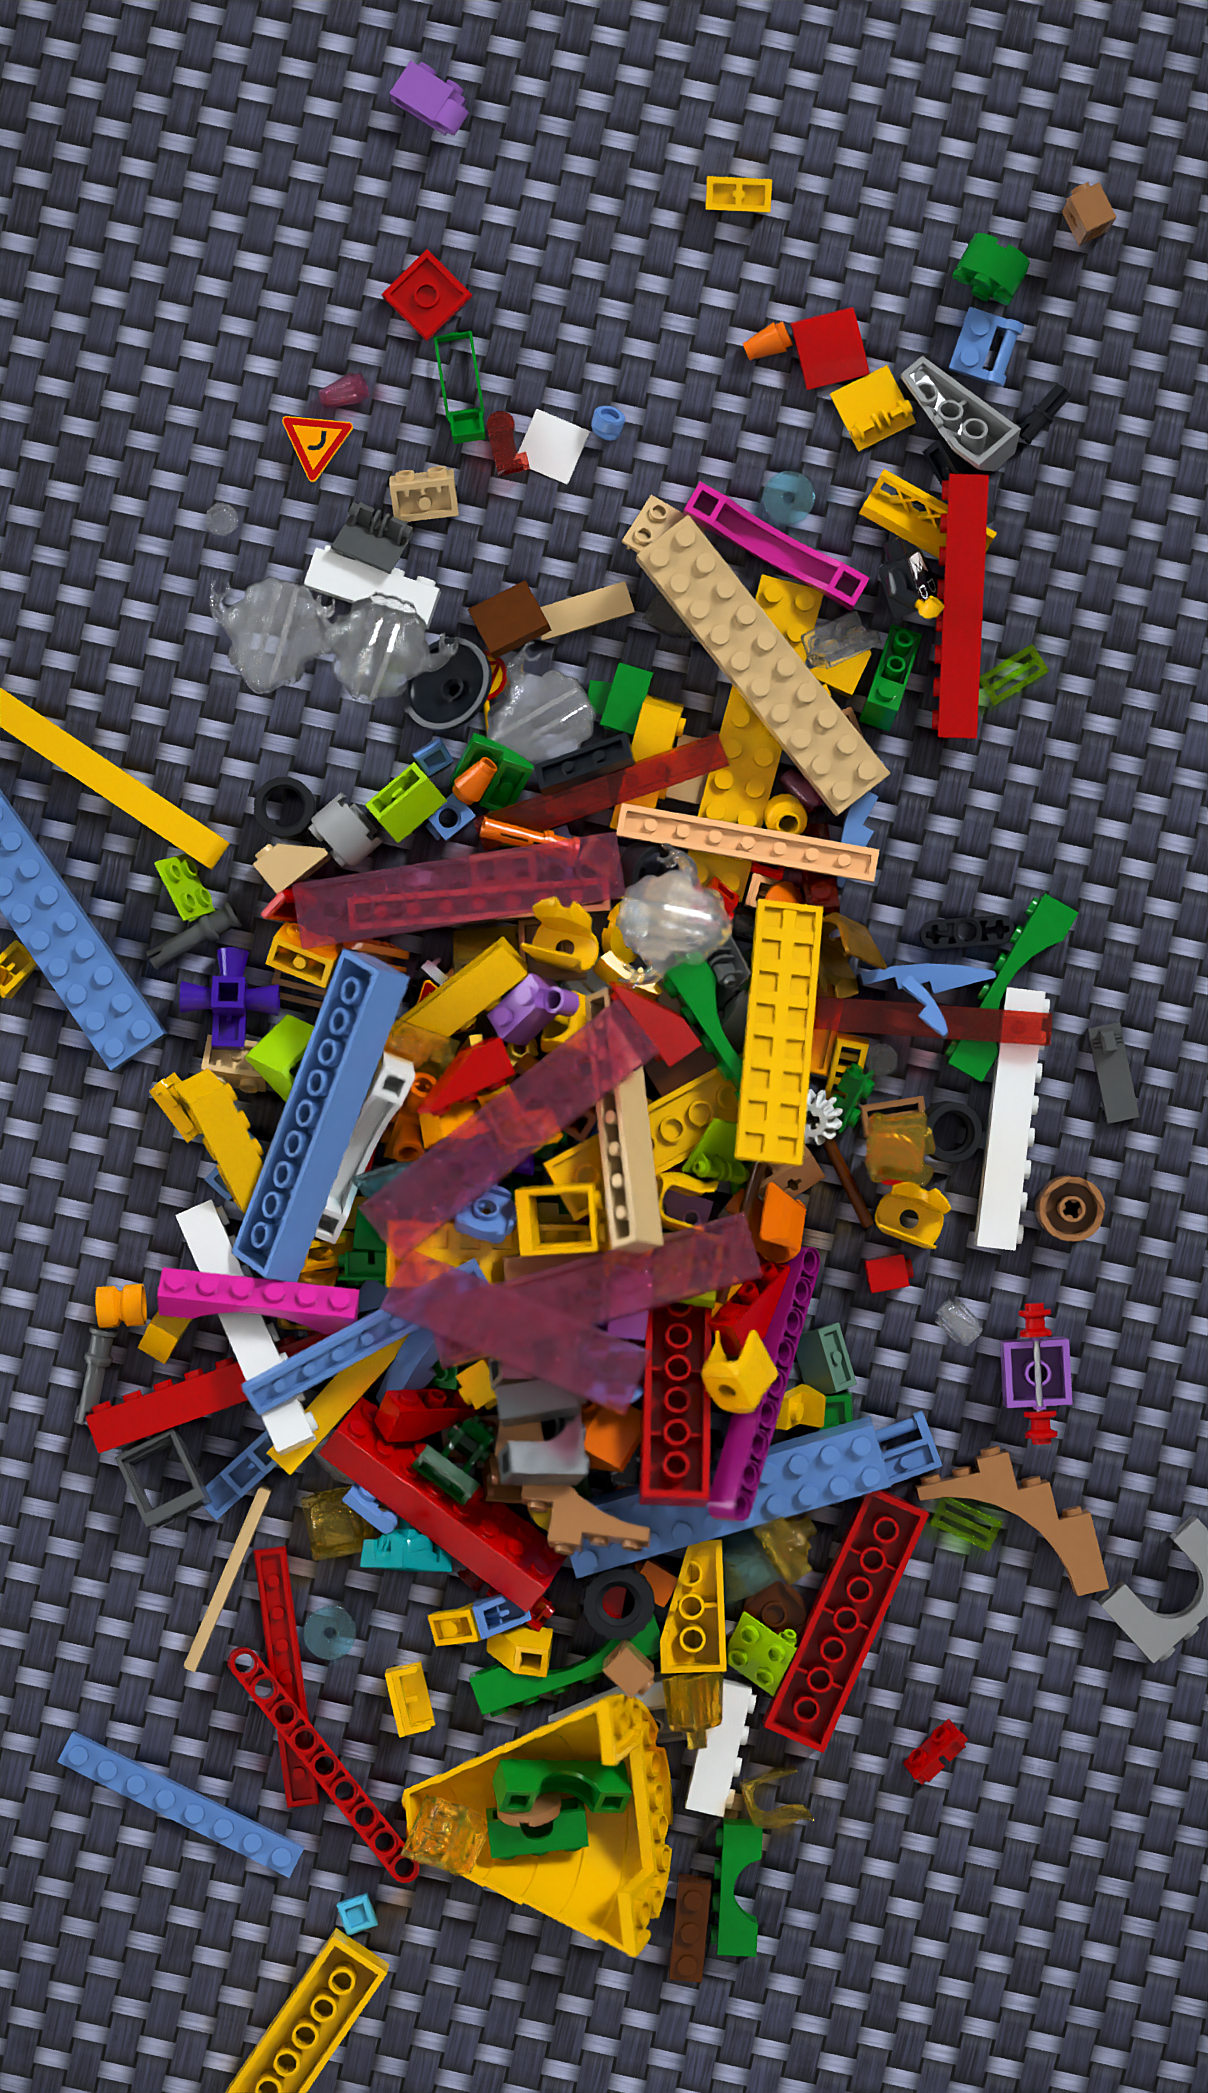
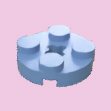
M487 1182L476 1183L475 1188L467 1190L466 1187L462 1188L457 1193L452 1208L455 1229L459 1233L467 1234L476 1239L488 1240L495 1244L503 1242L505 1236L509 1235L517 1224V1210L515 1203L511 1200L512 1194L499 1185ZM484 1208L489 1209L490 1214H484L482 1211Z

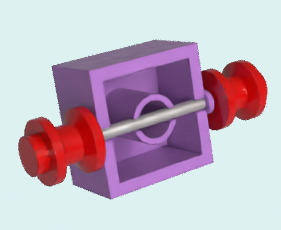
M1042 1302L1025 1303L1024 1309L1018 1310V1316L1025 1318V1329L1019 1331V1337L1029 1338L1000 1340L1003 1405L1007 1408L1033 1407V1410L1023 1412L1024 1417L1031 1421V1429L1025 1432V1438L1032 1439L1033 1445L1051 1444V1438L1058 1437L1057 1431L1051 1429L1050 1419L1057 1415L1056 1410L1046 1409V1406L1073 1405L1069 1339L1066 1337L1042 1338L1052 1336V1330L1045 1327V1317L1051 1314V1309L1044 1308V1303Z

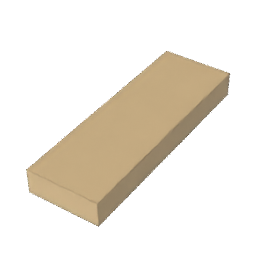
M623 581L540 607L552 630L542 635L541 639L542 642L634 614L635 611L626 582Z

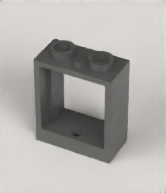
M174 1428L152 1434V1439L142 1444L140 1442L132 1443L122 1449L123 1454L115 1457L146 1527L153 1531L212 1502L181 1433ZM174 1445L194 1489L153 1509L133 1465Z

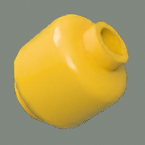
M779 794L768 801L764 809V822L767 829L801 835L807 826V814L798 798L790 794Z

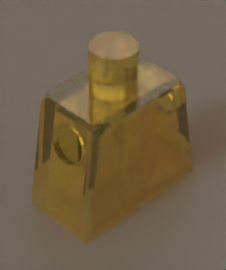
M723 1672L683 1673L662 1680L670 1729L673 1732H687L688 1749L707 1748L706 1730L719 1726L722 1723Z

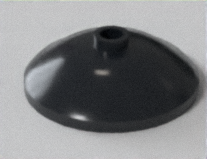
M457 637L444 638L424 648L410 664L403 682V701L411 718L422 727L432 731H450L463 726L474 718L484 706L492 684V670L486 654L471 641Z

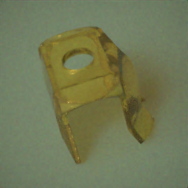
M919 1112L886 1117L881 1113H873L868 1120L865 1165L872 1182L879 1183L887 1179H894L925 1186L930 1181L934 1169L924 1163V1155L934 1154L935 1143L931 1129L926 1127V1114Z
M794 1765L772 1768L740 1782L744 1801L755 1827L765 1829L781 1828L800 1819L814 1822V1817L804 1805L787 1804L770 1811H763L754 1803V1791L759 1784L798 1772Z

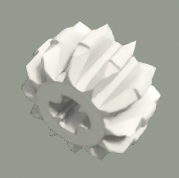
M812 1089L808 1090L805 1144L811 1143L814 1139L817 1145H821L825 1142L826 1138L833 1139L836 1136L835 1129H839L842 1126L843 1122L836 1117L842 1114L843 1109L833 1108L832 1105L836 1102V1097L826 1100L825 1090L819 1091L817 1095ZM812 1113L813 1116H819L820 1120L818 1121L817 1118H811L810 1114Z

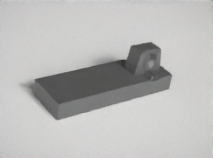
M1120 1022L1088 1028L1087 1033L1106 1124L1140 1117Z

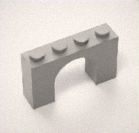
M1193 1514L1169 1535L1172 1541L1191 1560L1198 1573L1199 1584L1196 1596L1186 1608L1172 1614L1156 1613L1148 1609L1122 1580L1117 1582L1097 1601L1153 1664L1158 1660L1163 1662L1175 1651L1173 1646L1182 1638L1187 1640L1193 1636L1199 1629L1197 1624L1206 1616L1208 1617V1529Z

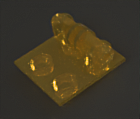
M398 1019L385 1052L413 1062L414 1074L426 1073L438 1081L439 1075L445 1072L456 1057L455 1053L460 1042Z

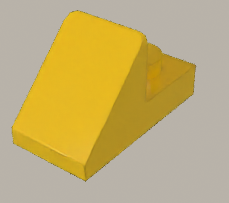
M805 1384L786 1391L775 1428L788 1430L798 1424L823 1427L825 1396Z
M474 1602L458 1609L437 1611L427 1615L436 1646L483 1640L480 1637L472 1608Z

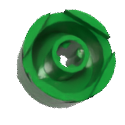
M975 233L958 262L952 277L962 284L971 286L973 288L971 293L978 299L988 301L992 297L1001 304L1010 305L1028 271L1030 261L1012 245L1008 244L1004 248L996 244L998 238L984 233Z

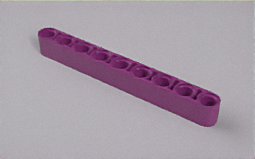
M801 1246L798 1255L787 1262L780 1263L789 1265L791 1270L766 1336L762 1340L778 1371V1377L763 1394L759 1405L753 1412L745 1414L733 1412L707 1504L708 1512L713 1519L743 1522L748 1519L752 1511L820 1268V1255L814 1247Z

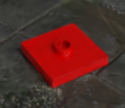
M428 249L381 294L382 298L426 342L473 298V295Z

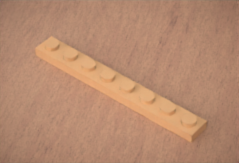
M625 803L621 804L616 837L870 883L874 882L879 849Z

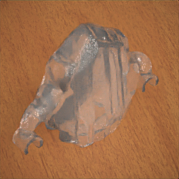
M269 576L262 582L249 585L245 591L244 599L232 604L228 609L224 606L222 598L228 595L230 591L229 582L223 593H217L214 590L216 578L210 584V612L216 623L224 628L232 641L228 652V661L241 674L248 688L257 694H269L283 685L295 684L300 681L305 672L306 662L312 661L321 655H330L338 651L345 643L348 633L354 628V620L351 618L349 627L341 629L338 626L341 616L339 614L334 620L337 632L333 636L326 637V632L318 622L321 615V607L312 597L309 589L303 585Z
M375 592L371 596L355 601L351 606L350 613L340 616L334 623H331L327 618L334 614L335 599L332 600L331 606L323 607L320 604L322 595H318L316 598L315 628L318 635L328 642L335 655L331 671L334 677L345 686L351 697L359 703H373L383 698L397 697L403 694L409 679L424 672L439 670L458 651L459 638L456 637L452 645H447L444 643L445 633H442L439 639L440 652L430 653L429 645L425 640L426 623L417 613L414 603L408 600Z
M536 642L526 643L523 649L514 655L509 662L506 671L508 683L505 698L489 708L487 713L488 730L486 738L511 749L532 765L580 749L581 743L593 735V721L596 717V710L577 678L565 676L554 670L546 672L543 676H537L530 672L524 673L526 661L536 662L542 658L543 653L538 654L534 658L528 656V648L535 645Z
M663 843L661 847L665 851L670 852L669 856L666 858L657 857V859L666 867H673L678 864L679 869L668 871L660 877L654 875L645 876L636 884L627 887L624 899L620 904L616 926L622 933L624 944L626 947L631 948L633 953L640 954L642 960L648 966L641 973L629 964L622 966L623 969L631 972V976L628 979L618 978V980L628 988L658 982L666 972L683 962L690 965H700L707 960L712 952L725 945L732 935V923L725 911L724 899L720 892L711 888H703L697 876V866L694 860L685 852L675 850L668 843Z

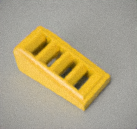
M837 1033L825 1086L826 1100L832 1098L835 1093L846 1098V1093L832 1089L833 1084L839 1085L842 1078L835 1076L836 1071L844 1073L847 1067L850 1068V1065L838 1063L839 1058L857 1062V1065L864 1068L869 1039ZM842 1046L860 1050L859 1054L841 1050Z

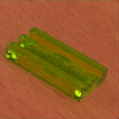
M1031 644L981 675L979 684L982 685L985 694L988 695L990 702L995 706L1048 673L1049 669L1034 645ZM1031 654L1033 657L1032 660L992 685L988 683L987 680L1026 655ZM1036 664L1038 665L1040 670L996 696L994 692L996 689Z
M943 1497L937 1506L930 1524L990 1552L992 1543L996 1539L998 1530L1003 1522L952 1497ZM946 1504H950L992 1524L991 1530L944 1509ZM941 1515L987 1536L986 1541L940 1521Z

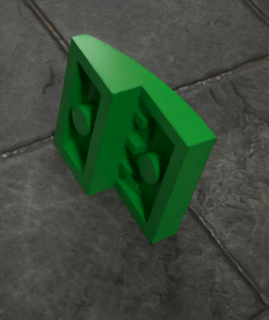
M473 733L450 777L449 787L452 788L455 785L454 780L480 761L482 757H487L496 764L498 770L494 773L493 778L482 795L479 806L494 811L511 812L534 770V765L500 743Z

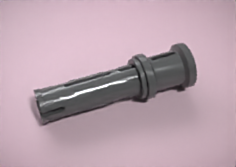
M228 900L224 903L223 908L208 916L206 914L202 915L198 920V924L152 950L146 951L147 956L151 957L149 960L156 970L159 969L161 966L207 940L211 942L219 940V935L235 926L238 928L242 927V920L232 903Z
M99 1326L89 1327L91 1341L88 1352L84 1353L85 1363L88 1364L77 1418L75 1419V1422L83 1425L86 1412L89 1414L93 1413L91 1407L99 1404L106 1367H109L113 1362L111 1349L114 1338L118 1337V1331L115 1329H100Z

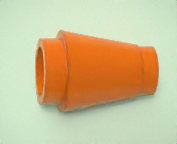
M783 321L777 324L775 322L771 323L748 339V341L743 342L750 361L787 352L786 348L793 345Z
M482 757L480 761L454 780L455 785L452 787L454 795L467 805H472L474 801H480L494 773L498 770L496 764L489 758Z

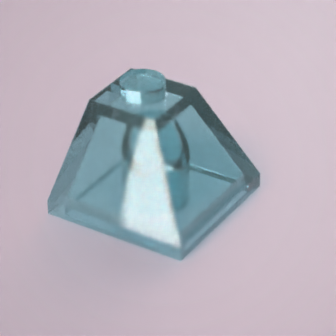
M752 1527L710 1539H722L724 1606L749 1597L780 1580L776 1568Z

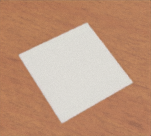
M536 409L514 462L568 485L590 431Z

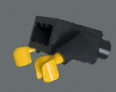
M901 537L883 543L882 545L889 561L878 568V573L893 618L897 619L916 611L924 618L937 617L944 608L943 603L937 599L938 579H944V577L931 572L920 549L907 553Z

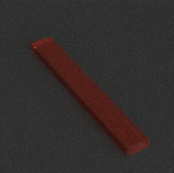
M719 733L636 761V765L565 790H559L554 794L545 797L542 794L473 819V823L478 835L480 834L484 817L541 832L730 766V762ZM479 835L485 851L507 844L485 837L482 838Z
M816 996L813 1026L815 1030L944 1039L919 1019V1014L925 1008L923 1004ZM937 1005L944 1017L949 1032L945 1039L1050 1047L1053 1013Z

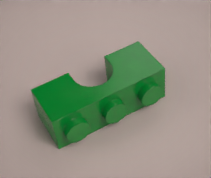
M577 1797L561 1799L562 1808L560 1807L559 1815L552 1821L536 1827H529L521 1822L520 1827L507 1825L498 1818L497 1807L487 1808L486 1816L491 1859L510 1860L517 1855L532 1854L534 1856H542L549 1853V1851L564 1850L573 1852L580 1850L582 1847H588L584 1802Z

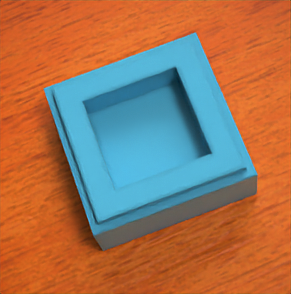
M368 1892L337 1903L336 1906L347 1936L378 1925Z

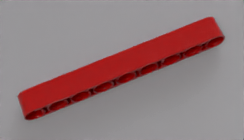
M244 1646L233 1649L227 1659L228 1667L389 1874L401 1883L413 1881L418 1876L420 1870L416 1857L257 1654ZM241 1654H249L252 1658L251 1666L245 1671H239L235 1667V1660ZM263 1679L270 1680L272 1684L271 1692L266 1696H257L255 1693L256 1684ZM281 1705L290 1706L292 1711L291 1717L285 1722H279L275 1718V1712ZM301 1731H310L312 1739L309 1745L306 1747L296 1746V1735ZM322 1756L330 1757V1769L324 1773L317 1772L315 1763L318 1758ZM341 1782H349L351 1785V1792L345 1798H338L335 1795L336 1786ZM362 1807L370 1808V1819L365 1823H357L355 1820L356 1812ZM381 1833H389L391 1836L390 1844L384 1849L376 1848V1837ZM408 1858L411 1862L408 1872L404 1874L396 1873L395 1865L398 1860Z

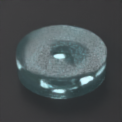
M784 471L773 476L766 484L763 492V505L767 514L774 521L786 525L796 524L804 520L810 514L815 502V492L811 482L804 475L794 471ZM785 493H792L795 497L794 502L786 503L783 500Z
M336 1606L319 1608L311 1614L305 1624V1643L314 1655L322 1659L333 1660L344 1656L352 1648L356 1639V1625L353 1618L347 1611ZM328 1627L334 1628L336 1636L328 1638L325 1636L324 1630Z

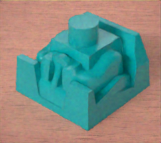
M399 1516V1529H394L391 1533L381 1535L377 1540L364 1539L360 1567L407 1572H452V1556Z

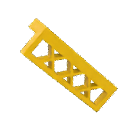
M883 469L859 514L938 559L939 546H946L947 533H940L941 521L939 518L941 513H947L948 505ZM885 482L894 487L898 495L892 496L880 488ZM911 501H918L924 504L927 511L920 512L913 508ZM988 527L986 530V551L997 532Z

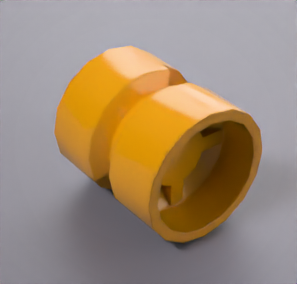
M144 1284L124 1285L121 1291L115 1286L96 1288V1316L100 1329L119 1327L121 1321L127 1327L146 1325L147 1302Z

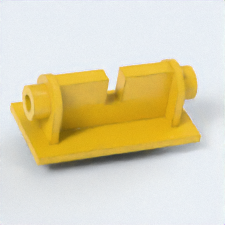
M174 1072L166 1079L164 1078L155 1084L149 1093L188 1143L198 1136L200 1132L195 1124L192 1123L187 1113V1110L191 1109L190 1106L178 1096L173 1087L182 1082Z

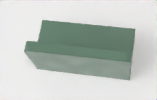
M839 1322L801 1333L796 1357L805 1385H809L823 1395L837 1393L857 1385Z

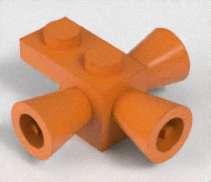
M414 1070L415 1079L402 1106L390 1120L379 1139L380 1143H384L383 1157L396 1159L403 1164H416L425 1157L417 1108L434 1087L437 1080L433 1076L419 1070Z

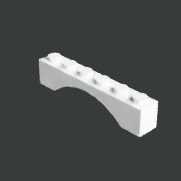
M383 1051L373 1075L372 1084L363 1102L360 1116L350 1137L349 1146L340 1164L337 1178L330 1191L327 1205L317 1226L315 1237L333 1244L336 1243L347 1221L357 1189L372 1153L388 1123L402 1106L415 1079L413 1062Z

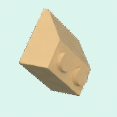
M268 844L255 855L258 860L253 865L275 893L278 894L282 890L301 884L333 857L324 848L287 844L272 846Z

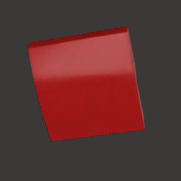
M853 307L790 323L796 353L799 356L804 384L807 390L870 374Z

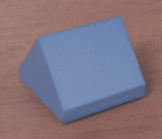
M440 737L412 753L427 777L454 762Z

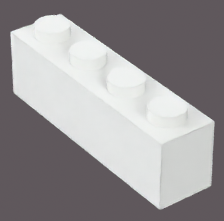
M325 545L324 550L316 547L304 581L306 589L429 629L441 594L440 589L435 587V581L421 576H417L416 580L404 577L405 571L395 567L391 574H388L356 559L344 557L342 553L330 549L331 546Z
M713 1676L686 1793L685 1809L724 1817L725 1808H732L735 1790L730 1789L733 1776L738 1777L740 1773L742 1758L737 1757L739 1746L746 1745L749 1733V1726L744 1725L747 1713L753 1714L757 1695L751 1694V1684Z

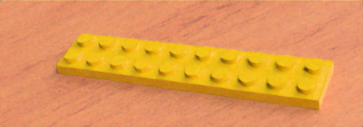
M762 574L755 601L805 663L823 594L812 587ZM733 684L697 817L762 828L764 809L770 798L783 748ZM688 850L679 887L694 891L699 885L704 888L716 876L740 896L738 903H742L753 861Z

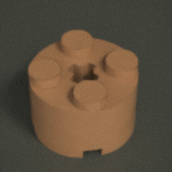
M1066 1175L1056 1177L1042 1187L1035 1200V1211L1039 1224L1051 1236L1064 1241H1082L1092 1236L1099 1229L1104 1216L1105 1203L1101 1192L1093 1183L1080 1177ZM1066 1201L1077 1204L1073 1209L1075 1213L1073 1216L1063 1213V1210L1066 1208Z

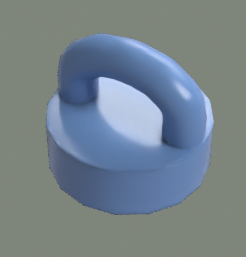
M600 406L594 411L591 421L592 430L602 439L608 441L616 440L623 429L625 416L614 407Z

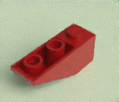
M613 980L609 983L614 990L610 997L620 1011L627 1008L633 1018L628 1021L639 1037L643 1034L647 1036L651 1042L647 1049L657 1063L664 1060L670 1068L702 1045L678 1012Z
M501 1037L486 1038L459 1051L417 1108L418 1113H431L432 1117H436L450 1111V1104L458 1100L462 1104L479 1097L477 1093L479 1090L486 1087L488 1090H493L505 1085V1078L515 1074V1071Z
M765 1261L739 1287L738 1291L726 1305L722 1306L718 1313L708 1322L714 1336L716 1331L719 1330L720 1342L725 1354L741 1356L751 1330L757 1332L761 1341L764 1339L791 1270L789 1265Z
M460 1388L458 1390H387L374 1422L387 1442L416 1441L450 1427L456 1421L462 1422L469 1417L481 1414L483 1408L480 1407L476 1410L473 1404L468 1406L459 1393Z

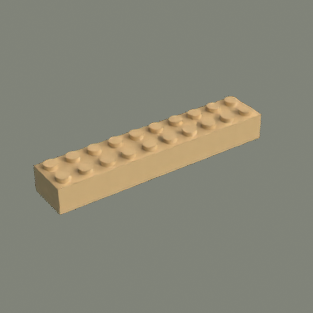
M689 515L636 555L637 563L835 816H838L890 775L887 768Z

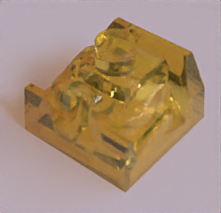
M352 1486L301 1496L313 1560H323L362 1552L364 1539H375L373 1525L342 1501Z
M781 1516L773 1521L752 1527L775 1570L789 1586L812 1571L807 1561L808 1550L812 1547L807 1539L817 1534V1530L808 1516L798 1522L793 1516L785 1518Z
M426 1794L401 1856L421 1865L425 1864L436 1867L454 1875L470 1874L489 1829L482 1816L470 1807Z

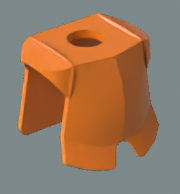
M768 1183L764 1202L758 1197L756 1199L742 1248L759 1252L763 1258L775 1264L793 1259L801 1250L806 1216L805 1205L799 1199L791 1198L775 1183ZM743 1188L731 1198L725 1208L727 1212L735 1217L733 1224L722 1226L729 1243L744 1197L745 1189Z

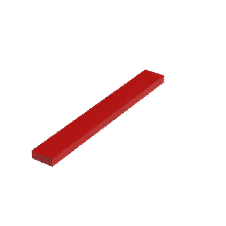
M284 1545L254 1549L253 1554L269 1671L309 1721L287 1548ZM281 1705L277 1708L275 1712L277 1721L285 1722L291 1717L292 1711L290 1706ZM277 1731L287 1808L319 1804L317 1780ZM301 1731L296 1735V1746L306 1747L309 1745L312 1739L310 1731Z

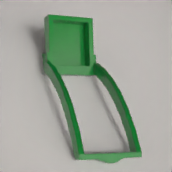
M472 331L451 332L446 335L434 337L446 418L450 423L453 443L459 444L486 439L484 431L485 422L483 419L485 410ZM470 338L481 407L449 412L438 343Z

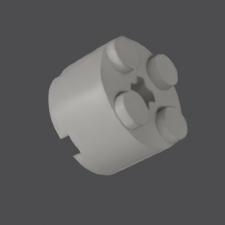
M339 793L311 818L313 824L309 827V830L320 842L323 840L328 842L333 848L330 854L342 867L344 865L355 867L383 843L384 839L382 837H374V834L378 831L376 827L354 803L350 807L343 801L348 797L343 793Z

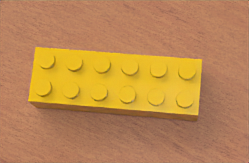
M335 1928L225 2093H307L387 1975L390 1964Z

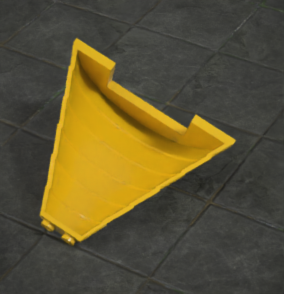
M624 1694L608 1695L584 1709H579L551 1724L544 1725L515 1741L507 1742L480 1757L472 1758L445 1773L437 1774L405 1789L402 1795V1806L406 1811L407 1826L405 1834L409 1841L410 1851L444 1866L482 1887L486 1886L520 1905L525 1903L596 1941L600 1939L627 1953L629 1957H637L651 1937L650 1930L646 1929L650 1919L659 1918L667 1889L672 1849L669 1845L665 1844L668 1825H673L671 1777L666 1750L663 1747L656 1746L659 1728L652 1714L644 1703L635 1696L631 1699L629 1696L625 1697ZM500 1759L603 1761V1765H616L619 1761L625 1762L632 1794L624 1813H592L584 1803L588 1847H582L580 1850L573 1852L564 1850L549 1851V1853L542 1856H534L532 1854L517 1855L510 1860L491 1859L486 1809L497 1807L492 1779ZM559 1792L561 1799L575 1797L565 1792Z

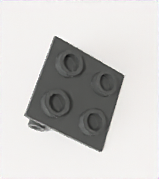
M353 502L348 513L350 516L330 549L391 574L413 536V527L408 526L409 522L392 517L390 520L391 514L388 513L384 520H381V510L378 509L375 516H373L374 508L365 505L363 502L359 504Z
M722 923L715 932L706 928L698 933V943L701 946L699 952L716 976L715 997L717 1012L752 975L725 923Z

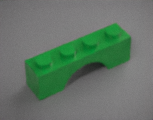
M500 1759L492 1779L499 1812H530L535 1800L539 1796L548 1792H565L582 1800L592 1813H624L632 1794L624 1761H619L616 1765H603V1761Z
M723 1818L722 1828L716 1827L715 1846L721 1847V1860H715L714 1880H720L719 1892H713L712 1912H718L717 1925H711V1945H716L717 1955L756 1957L757 1917L746 1912L738 1904L734 1896V1885L739 1873L747 1865L761 1859L762 1820Z

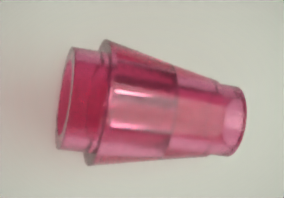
M350 372L324 389L319 390V396L324 408L327 409L363 403V399L369 397V390L361 372L356 374Z
M792 768L780 778L778 783L783 786L787 794L796 797L809 816L824 803L808 780Z

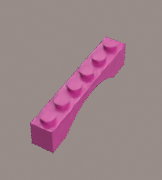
M701 481L684 508L683 516L689 515L697 524L804 585L812 587L825 597L852 611L870 579L845 563L822 554L775 529L742 508L729 497Z
M164 1267L162 1268L157 1295L159 1315L193 1319L217 1313H254L294 1321L322 1334L330 1335L357 1322L359 1314L358 1289Z

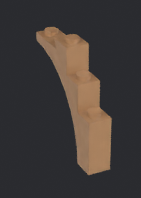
M500 1421L495 1450L497 1461L499 1462L498 1452L509 1441L545 1442L542 1421L504 1428ZM523 1485L521 1499L524 1505H528V1509L537 1512H547L548 1508H552L547 1541L550 1548H555L554 1552L558 1554L574 1555V1551L583 1552L584 1539H588L589 1544L600 1547H608L609 1543L622 1544L623 1549L630 1551H641L642 1547L650 1548L652 1536L650 1528L626 1523L601 1512L583 1499L570 1485Z
M999 1446L983 1448L980 1450L981 1455L974 1456L977 1469L971 1470V1466H964L953 1469V1475L940 1478L939 1474H931L921 1477V1483L914 1484L917 1498L920 1501L943 1497L970 1498L997 1505L1018 1515L1037 1529L1052 1545L1066 1569L1073 1592L1077 1596L1109 1589L1091 1513L1087 1509L1082 1510L1081 1506H1073L1063 1509V1515L1058 1516L1050 1482L1046 1479L1041 1480L1040 1476L1024 1478L1021 1480L1022 1485L1017 1486L1009 1452L1006 1449L1000 1450Z

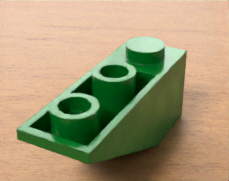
M893 624L891 625L859 718L860 722L890 731L905 691L922 634Z

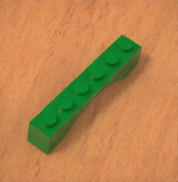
M1042 894L1039 899L1033 897L1025 911V914L1029 916L1023 927L1017 925L1009 940L1013 944L1007 955L1001 953L992 969L997 972L996 977L993 978L991 983L985 981L976 997L981 1000L976 1010L969 1009L960 1026L965 1029L960 1038L956 1039L953 1037L944 1052L945 1055L949 1056L945 1062L946 1064L978 1082L983 1081L998 1055L996 1018L1000 1001L1007 985L1018 969L1032 956L1051 945L1063 941L1079 912L1047 894Z
M698 950L667 970L662 975L664 979L662 986L671 999L676 997L682 1006L680 1013L690 1027L692 1025L695 1026L701 1035L698 1037V1040L702 1044V1048L708 1054L713 1053L719 1062L716 1065L718 1072L725 1081L730 1080L737 1090L734 1092V1095L739 1102L743 1061L733 1050L722 1030L716 1007V976Z
M654 1611L653 1617L646 1625V1628L638 1632L637 1636L627 1638L650 1661L661 1657L660 1639L662 1633ZM615 1638L613 1640L607 1639L601 1647L586 1658L568 1666L548 1670L547 1677L516 1674L501 1662L470 1673L469 1680L481 1714L490 1713L491 1717H495L508 1712V1706L520 1702L521 1706H526L540 1700V1694L551 1691L552 1695H556L569 1690V1684L579 1680L583 1684L601 1678L600 1673L604 1672L603 1660L622 1640Z

